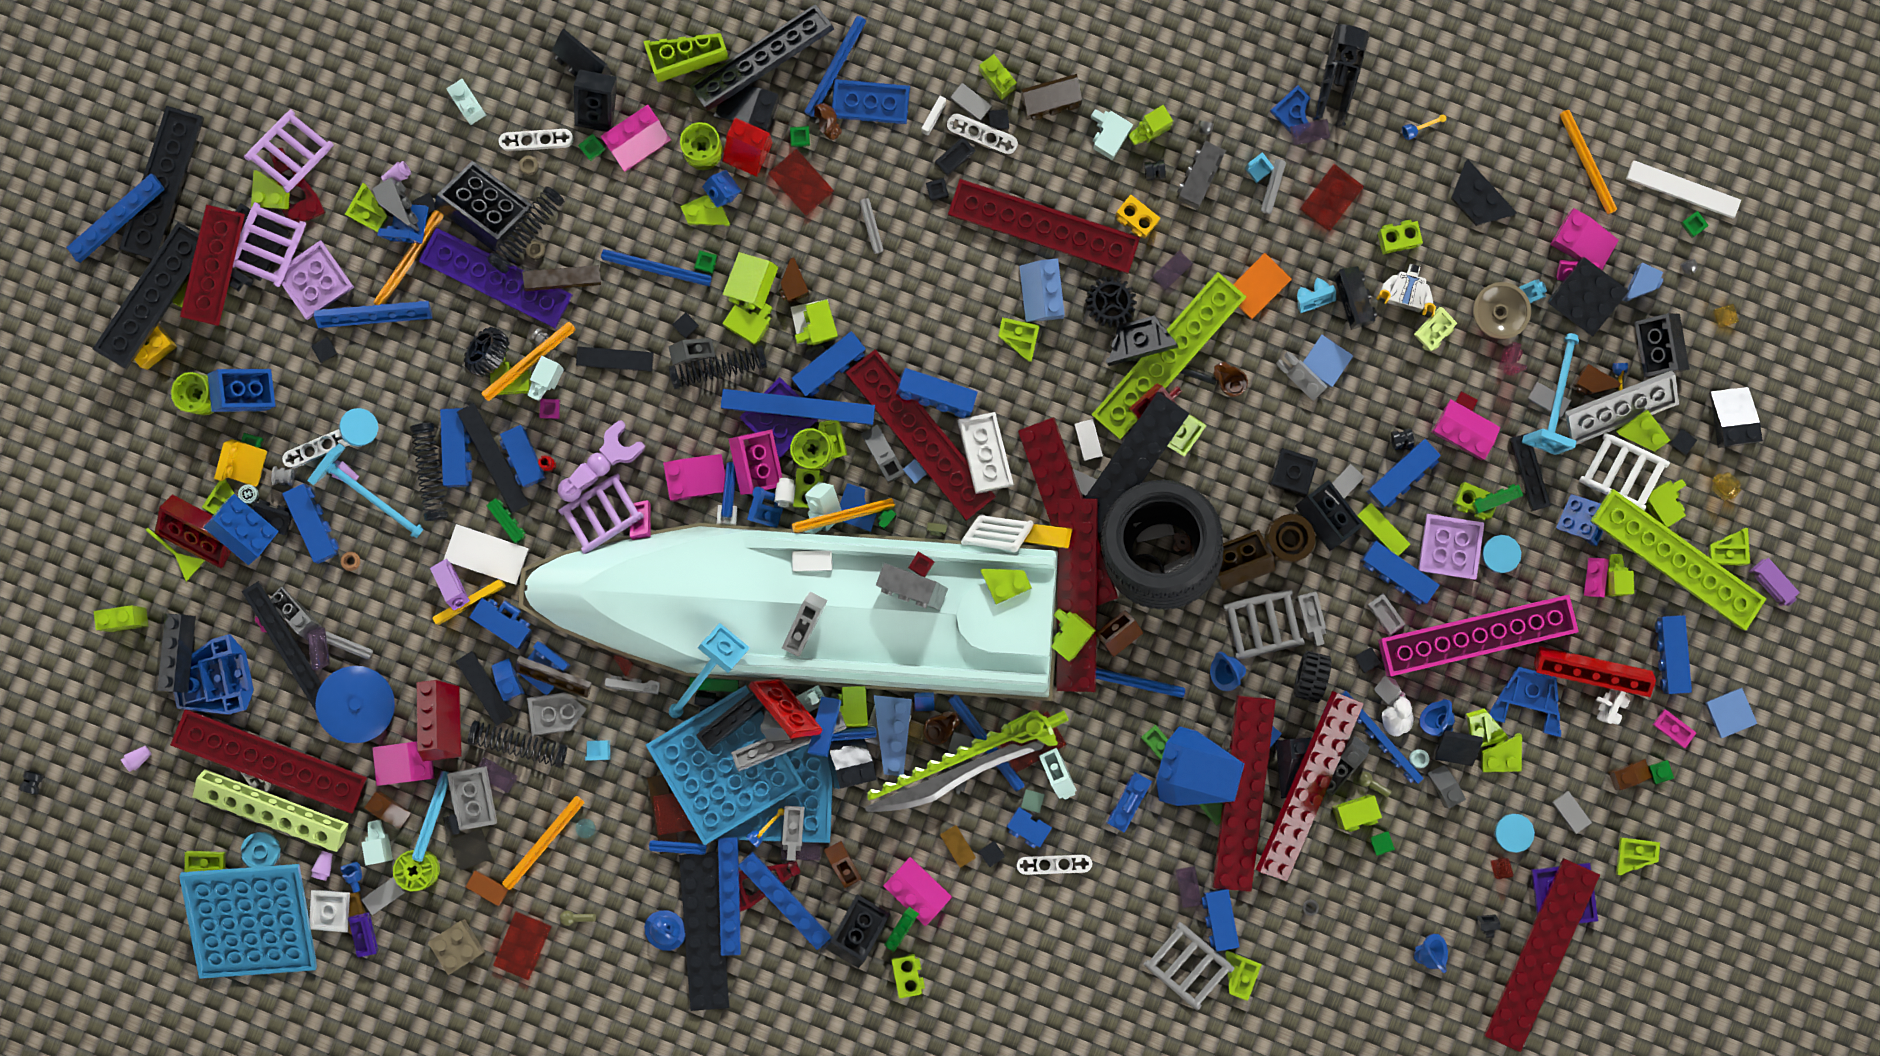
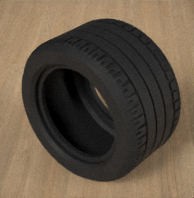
M1152 480L1140 483V485H1136L1132 489L1130 488L1112 504L1103 522L1101 547L1107 574L1116 589L1123 596L1140 606L1169 610L1170 608H1180L1192 603L1210 589L1222 566L1223 530L1218 513L1202 493L1200 494L1193 487L1181 482L1178 483V481ZM1139 522H1141V523H1140L1139 525H1137L1136 527L1133 525L1134 523H1139ZM1171 524L1181 528L1190 537L1194 547V557L1186 566L1175 572L1166 574L1148 572L1137 566L1133 561L1132 550L1136 538L1143 530L1152 525Z

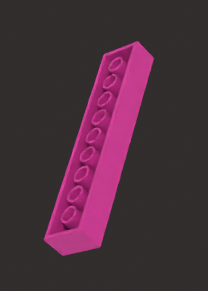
M1565 595L1378 639L1386 675L1390 677L1565 636L1579 631L1570 595Z

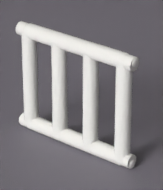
M1604 433V441L1585 477L1582 476L1579 482L1608 495L1611 490L1609 487L1628 452H1632L1638 455L1639 458L1620 494L1645 511V503L1664 467L1667 468L1670 462L1620 438ZM1612 443L1621 447V450L1603 484L1592 480ZM1649 460L1656 463L1657 466L1637 501L1627 495L1645 461Z
M980 514L963 537L961 544L963 546L974 545L1010 550L1016 553L1033 528L1034 523L1031 520L1026 522Z

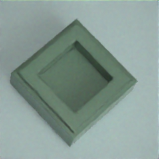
M1026 789L1021 808L1040 813L1045 794Z

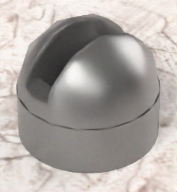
M1199 120L1198 131L1201 134L1208 135L1212 132L1214 124Z
M1695 259L1680 264L1686 274H1691V270L1695 273L1698 268Z
M1313 899L1306 900L1303 904L1304 913L1309 916L1317 914L1319 910L1318 903ZM1307 903H1310L1315 908V910L1313 911V909L1310 906H1308Z

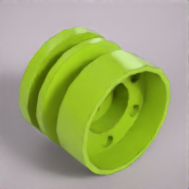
M697 122L684 129L680 137V146L687 163L698 170H708L716 166L722 158L723 148L715 128L708 123Z
M188 372L177 377L171 389V397L177 408L200 415L214 413L211 409L207 375Z
M814 428L798 432L793 437L790 445L793 460L799 466L811 470H820L827 467L835 455V445L832 438L827 433ZM813 445L818 447L816 454L810 452V449H813Z
M414 850L407 851L397 858L393 866V877L402 889L407 891L423 890L432 886L438 879L440 864L436 856L430 851L426 850L421 862L412 859ZM417 867V868H416V871H417L418 873H417V874H412V873H413V870H412L411 868Z

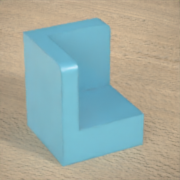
M1262 152L1246 165L1245 170L1255 183H1258L1270 174L1274 167Z
M610 740L587 741V757H585V761L611 760Z

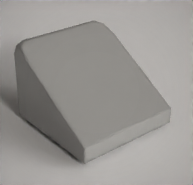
M1384 676L1374 689L1390 706L1402 692L1396 680Z

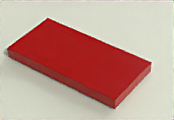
M782 679L752 681L749 688L790 738L821 734L823 729Z

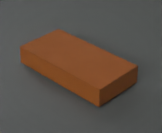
M477 870L473 872L465 886L497 906H500L509 890Z

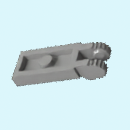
M1286 352L1284 354L1285 358L1294 367L1291 369L1282 360L1276 362L1277 366L1314 401L1327 388V385L1301 360L1299 361L1292 353Z

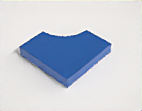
M1299 85L1270 110L1272 115L1295 139L1310 126L1306 119L1305 110L1311 98Z
M847 483L840 502L841 510L866 505L865 489ZM877 513L843 522L871 532Z

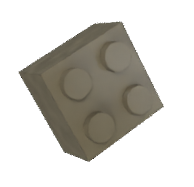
M465 919L454 924L428 942L448 975L485 953Z

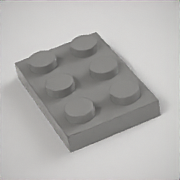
M487 766L449 772L447 776L459 830L496 824L497 818Z

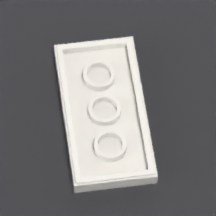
M995 412L958 419L975 493L978 494L1013 486Z
M456 524L444 560L447 558L450 563L517 585L529 548Z

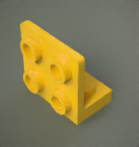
M234 439L224 442L214 479L222 481L226 478H231L257 487L260 482L267 451Z

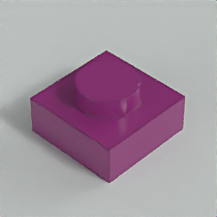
M540 399L539 418L560 419L561 400Z

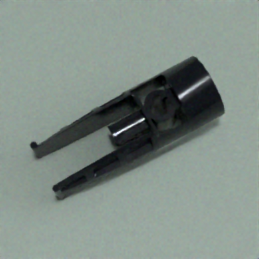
M1344 24L1335 27L1321 82L1316 116L1312 118L1313 121L1323 117L1333 83L1336 86L1344 87L1336 128L1346 125L1344 120L1356 89L1370 33L1365 29Z

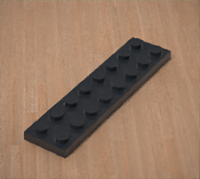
M815 4L689 87L708 112L833 31L834 27Z
M166 106L142 178L143 181L148 175H155L165 190L128 221L119 247L120 250L153 259L163 245L204 121L203 116Z
M177 222L92 348L95 352L126 370L129 368L188 280L199 236L198 233Z
M1159 391L1084 498L1098 499L1099 538H1101L1105 516L1112 504L1127 490L1143 482L1190 414Z
M706 852L704 855L682 854L679 855L690 1011L730 1008L726 955L721 956L718 852Z

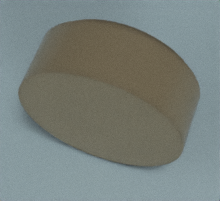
M524 156L519 162V168L523 174L531 176L538 171L539 164L533 156Z
M532 240L531 244L528 243L526 245V253L531 259L539 260L545 255L546 249L542 242Z

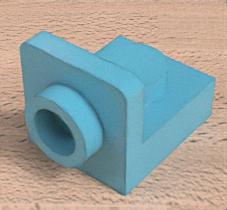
M1539 279L1519 287L1527 295L1530 303L1546 297V286Z

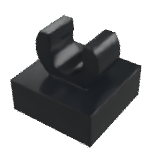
M232 268L231 276L234 279L230 283V287L239 292L243 284L248 287L254 282L252 279Z
M697 691L694 704L700 705V712L715 704L716 693Z
M1496 914L1476 916L1477 925L1486 934V938H1493L1494 930L1501 929L1500 921Z

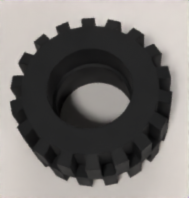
M1308 650L1304 653L1294 684V695L1296 698L1319 703L1322 700L1331 672L1332 662L1330 656Z

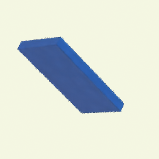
M835 79L832 108L839 119L907 124L910 86Z

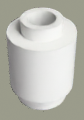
M788 478L779 479L776 485L774 500L778 503V506L789 507V505L794 503L796 488L794 480Z

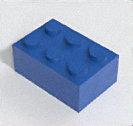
M217 369L207 374L212 412L267 411L276 407L271 369Z
M235 494L222 504L203 527L247 565H250L260 556L279 532Z

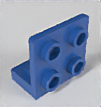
M412 205L411 207L412 212L418 218L419 231L414 230L393 215L392 226H387V229L379 228L377 236L393 242L422 244L428 207L425 205Z
M1571 494L1556 528L1581 537L1590 545L1597 547L1604 531L1590 522L1601 503Z
M540 641L536 642L533 646L535 648L534 651L527 658L564 673L571 666ZM520 674L545 695H548L555 687Z

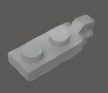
M1317 592L1297 596L1308 637H1313L1315 646L1323 645L1322 635L1326 634V625Z
M611 676V679H605V686L610 689L657 695L660 683L653 680L641 683L642 680L630 678V681H623L622 677Z
M785 806L782 845L783 850H788L787 860L795 861L796 851H801L805 807Z

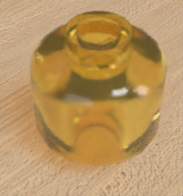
M1729 472L1723 475L1719 473L1712 480L1714 483L1712 491L1724 501L1728 499L1733 500L1742 490L1740 488L1741 482Z

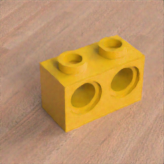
M1132 195L1126 199L1115 215L1118 217L1117 221L1123 226L1128 225L1135 236L1143 237L1144 239L1160 220L1158 215ZM1130 208L1134 211V215L1127 216L1124 210ZM1146 220L1149 223V227L1142 228L1139 222Z

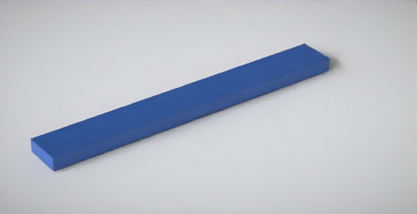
M723 389L721 409L873 425L875 405Z

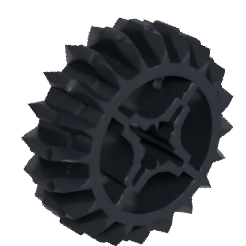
M1114 276L1110 277V282L1107 281L1106 277H1103V284L1096 280L1097 287L1094 285L1090 286L1093 292H1087L1086 295L1091 298L1086 299L1085 303L1091 305L1087 306L1086 310H1093L1089 316H1097L1094 320L1095 323L1101 319V326L1108 322V327L1111 328L1112 322H1115L1116 327H1119V320L1125 324L1127 322L1125 317L1128 319L1132 318L1129 312H1135L1136 309L1131 305H1136L1137 301L1131 299L1136 297V293L1129 294L1133 287L1131 286L1126 289L1128 282L1125 281L1123 285L1120 284V277H1118L1117 282H1114ZM1105 288L1117 289L1112 294H1108L1105 291H1101ZM1121 293L1126 298V309L1122 307L1118 300ZM1096 295H1098L1104 303V306L1100 311L1096 306ZM1115 297L1114 303L1116 304H1111L1107 307L1108 301L1106 299L1111 300ZM1109 310L1121 313L1117 316L1105 315Z
M495 327L479 331L478 335L474 336L473 341L470 342L469 347L466 348L464 366L472 374L480 377L489 376L490 373H494L495 369L499 368V365L503 363L504 357L507 356L506 352L509 351L508 346L510 342L508 337Z

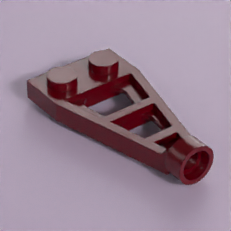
M278 148L280 151H282V152L286 155V153H285V151H284L283 148ZM271 152L269 153L274 169L282 175L283 172L291 170L293 175L296 174L282 161L278 162L279 159ZM304 177L295 187H300L304 191L306 199L296 204H291L289 200V208L282 209L286 218L298 223L300 221L306 222L326 213L319 196Z
M796 859L784 864L767 866L770 871L777 872L782 883L792 876L801 874ZM788 866L790 868L791 873L787 871ZM739 870L740 912L751 908L766 897L761 890L752 896L747 895L742 882L749 877L742 870Z

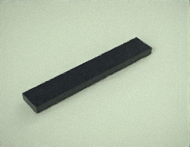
M475 403L457 411V415L511 514L529 505Z

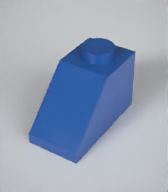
M510 658L492 665L495 682L503 701H508L524 694Z

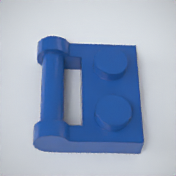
M755 487L752 493L754 498L747 520L777 528L783 507L778 506V503L774 501V493L765 491L761 487ZM763 499L774 501V507L762 504Z

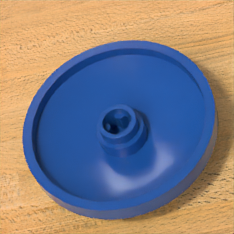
M349 666L333 672L322 683L316 697V714L321 726L329 735L346 743H363L376 738L388 727L394 714L395 700L389 683L378 672L363 666Z

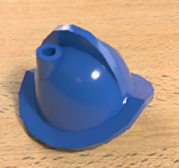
M1220 651L1215 654V658L1211 663V679L1220 690L1231 691L1241 684L1240 679L1245 676L1246 668L1236 658L1227 656Z
M1443 699L1434 702L1423 710L1419 721L1420 727L1425 733L1431 736L1443 735L1444 730L1453 732L1455 718L1450 700Z
M658 911L646 919L644 926L645 935L655 948L671 951L683 943L685 939L684 923L676 913Z
M1431 934L1427 936L1422 945L1415 948L1414 959L1429 969H1440L1443 973H1446V963L1448 960L1447 944L1439 934Z

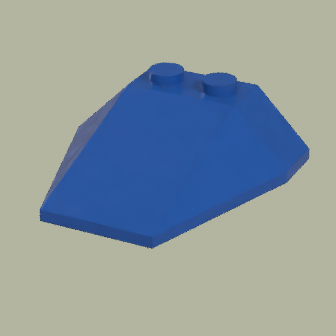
M231 634L210 640L192 654L188 693L174 692L177 709L228 715L247 710L254 691L246 652Z
M1179 726L1165 745L1156 779L1159 801L1176 806L1233 802L1236 798L1245 763L1200 732Z

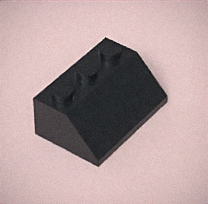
M564 28L562 29L552 49L555 56L553 59L561 66L563 64L568 66V71L575 77H577L579 70L612 75L607 63Z
M1358 266L1339 269L1334 275V279L1350 329L1353 330L1373 324L1376 321L1377 313L1374 306L1371 307L1369 301L1371 295L1369 289H1365L1363 271H1360Z
M1668 313L1635 321L1644 378L1659 376L1669 371L1677 373L1690 370L1679 313Z
M1330 480L1324 482L1295 505L1303 518L1312 525L1314 532L1329 551L1343 543L1364 525ZM1325 490H1327L1340 504L1338 505L1336 501L1325 492Z

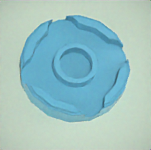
M361 408L347 411L339 424V431L343 440L357 447L371 443L377 436L379 429L375 416L368 410Z
M1494 536L1483 546L1482 558L1487 568L1493 572H1510L1517 567L1521 560L1520 546L1510 536Z
M1505 815L1495 827L1496 841L1506 851L1516 853L1524 851L1530 847L1534 840L1535 832L1533 825L1523 815Z
M268 832L250 834L241 846V857L249 868L274 866L280 857L281 848L279 841Z

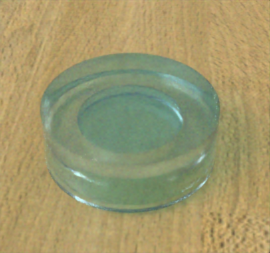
M582 819L576 825V833L581 838H589L596 831L595 823L590 819Z

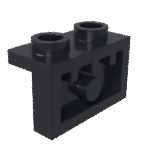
M259 499L258 503L253 501V510L278 530L279 534L286 536L293 517L288 512L289 508L280 505L277 508L270 507V502Z

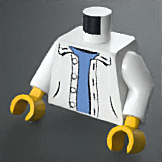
M1409 264L1407 273L1400 272L1398 275L1391 276L1383 284L1376 298L1377 300L1380 297L1384 298V304L1389 303L1416 312L1423 310V315H1426V312L1429 311L1434 316L1436 310L1430 287L1426 284V279L1418 277L1420 266Z

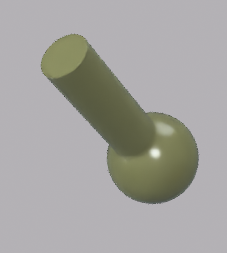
M1363 771L1357 777V781L1361 786H1370L1387 798L1392 793L1391 790L1373 780L1369 772Z
M566 910L560 915V922L565 926H570L574 922L596 921V914H574L572 911Z

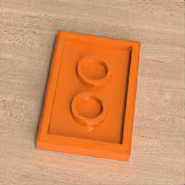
M1266 253L1233 284L1247 296L1238 308L1251 320L1292 280Z

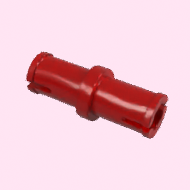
M544 455L541 456V459L539 458L538 464L542 470L552 472L553 468L556 469V463L550 456Z

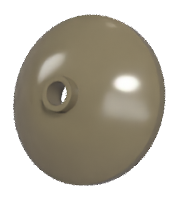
M1498 282L1488 285L1478 294L1473 306V315L1477 326L1483 333L1495 339H1509L1520 334L1528 325L1531 317V305L1527 295L1519 287L1507 282ZM1496 311H1502V316H1498Z

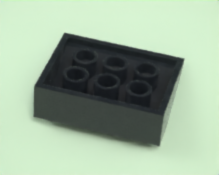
M471 161L437 194L434 208L494 251L495 248H499L498 244H503L502 239H506V234H510L509 230H514L513 225H518L517 221L521 220V216H525V211H529V206H532V204L474 161Z

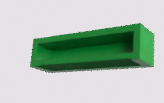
M1512 484L1506 490L1502 488L1497 490L1496 494H1487L1486 498L1482 499L1479 497L1474 499L1475 502L1472 505L1476 514L1519 498L1523 496L1519 485L1515 486V484Z
M495 498L486 506L514 543H519L526 537V532L522 527H518L517 524L519 523L515 518L512 519L510 516L511 512L508 509L505 510L503 507L504 503L500 499Z
M690 677L689 687L696 678ZM706 678L697 690L735 692L739 688V680Z
M909 907L900 918L884 946L895 952L919 913Z

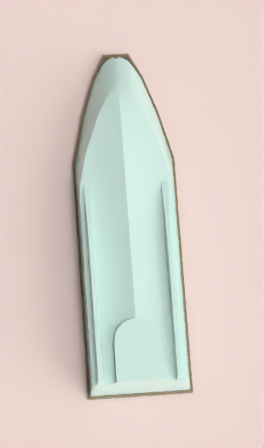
M696 523L651 531V537L632 540L630 535L609 539L586 554H583L582 547L557 553L521 568L519 608L557 630L610 652L688 677H697L709 662L710 658L700 651L698 647L715 627L721 623L749 646L750 649L729 673L716 664L706 678L747 681L782 679L784 683L835 687L865 686V689L1052 701L1055 650L1051 646L1054 643L1052 639L1057 633V618L1054 614L1057 611L1058 547L1021 545L1019 550L1013 553L1010 550L974 545L963 546L959 540L819 531L815 534L805 533V531L794 533L793 529ZM792 551H832L833 570L793 571ZM918 551L935 561L925 578L936 581L948 588L941 609L937 610L929 606L923 608L916 605L914 600L910 599L907 602L899 599L898 594L892 593V596L880 592L882 588L876 586V582L883 564L886 563L916 574L908 569ZM980 570H1024L1032 589L996 605ZM809 592H812L828 601L801 655L798 657L782 649V646L804 599Z

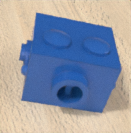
M727 170L713 174L702 186L717 208L733 202L741 192V189Z

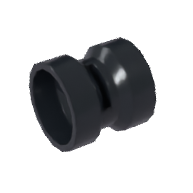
M1158 160L1156 163L1144 162L1146 181H1151L1154 178H1166L1164 160Z
M1411 428L1405 429L1403 432H1391V442L1394 450H1400L1402 447H1414V436Z
M24 771V780L20 784L19 790L38 795L40 790L38 786L42 782L44 775Z

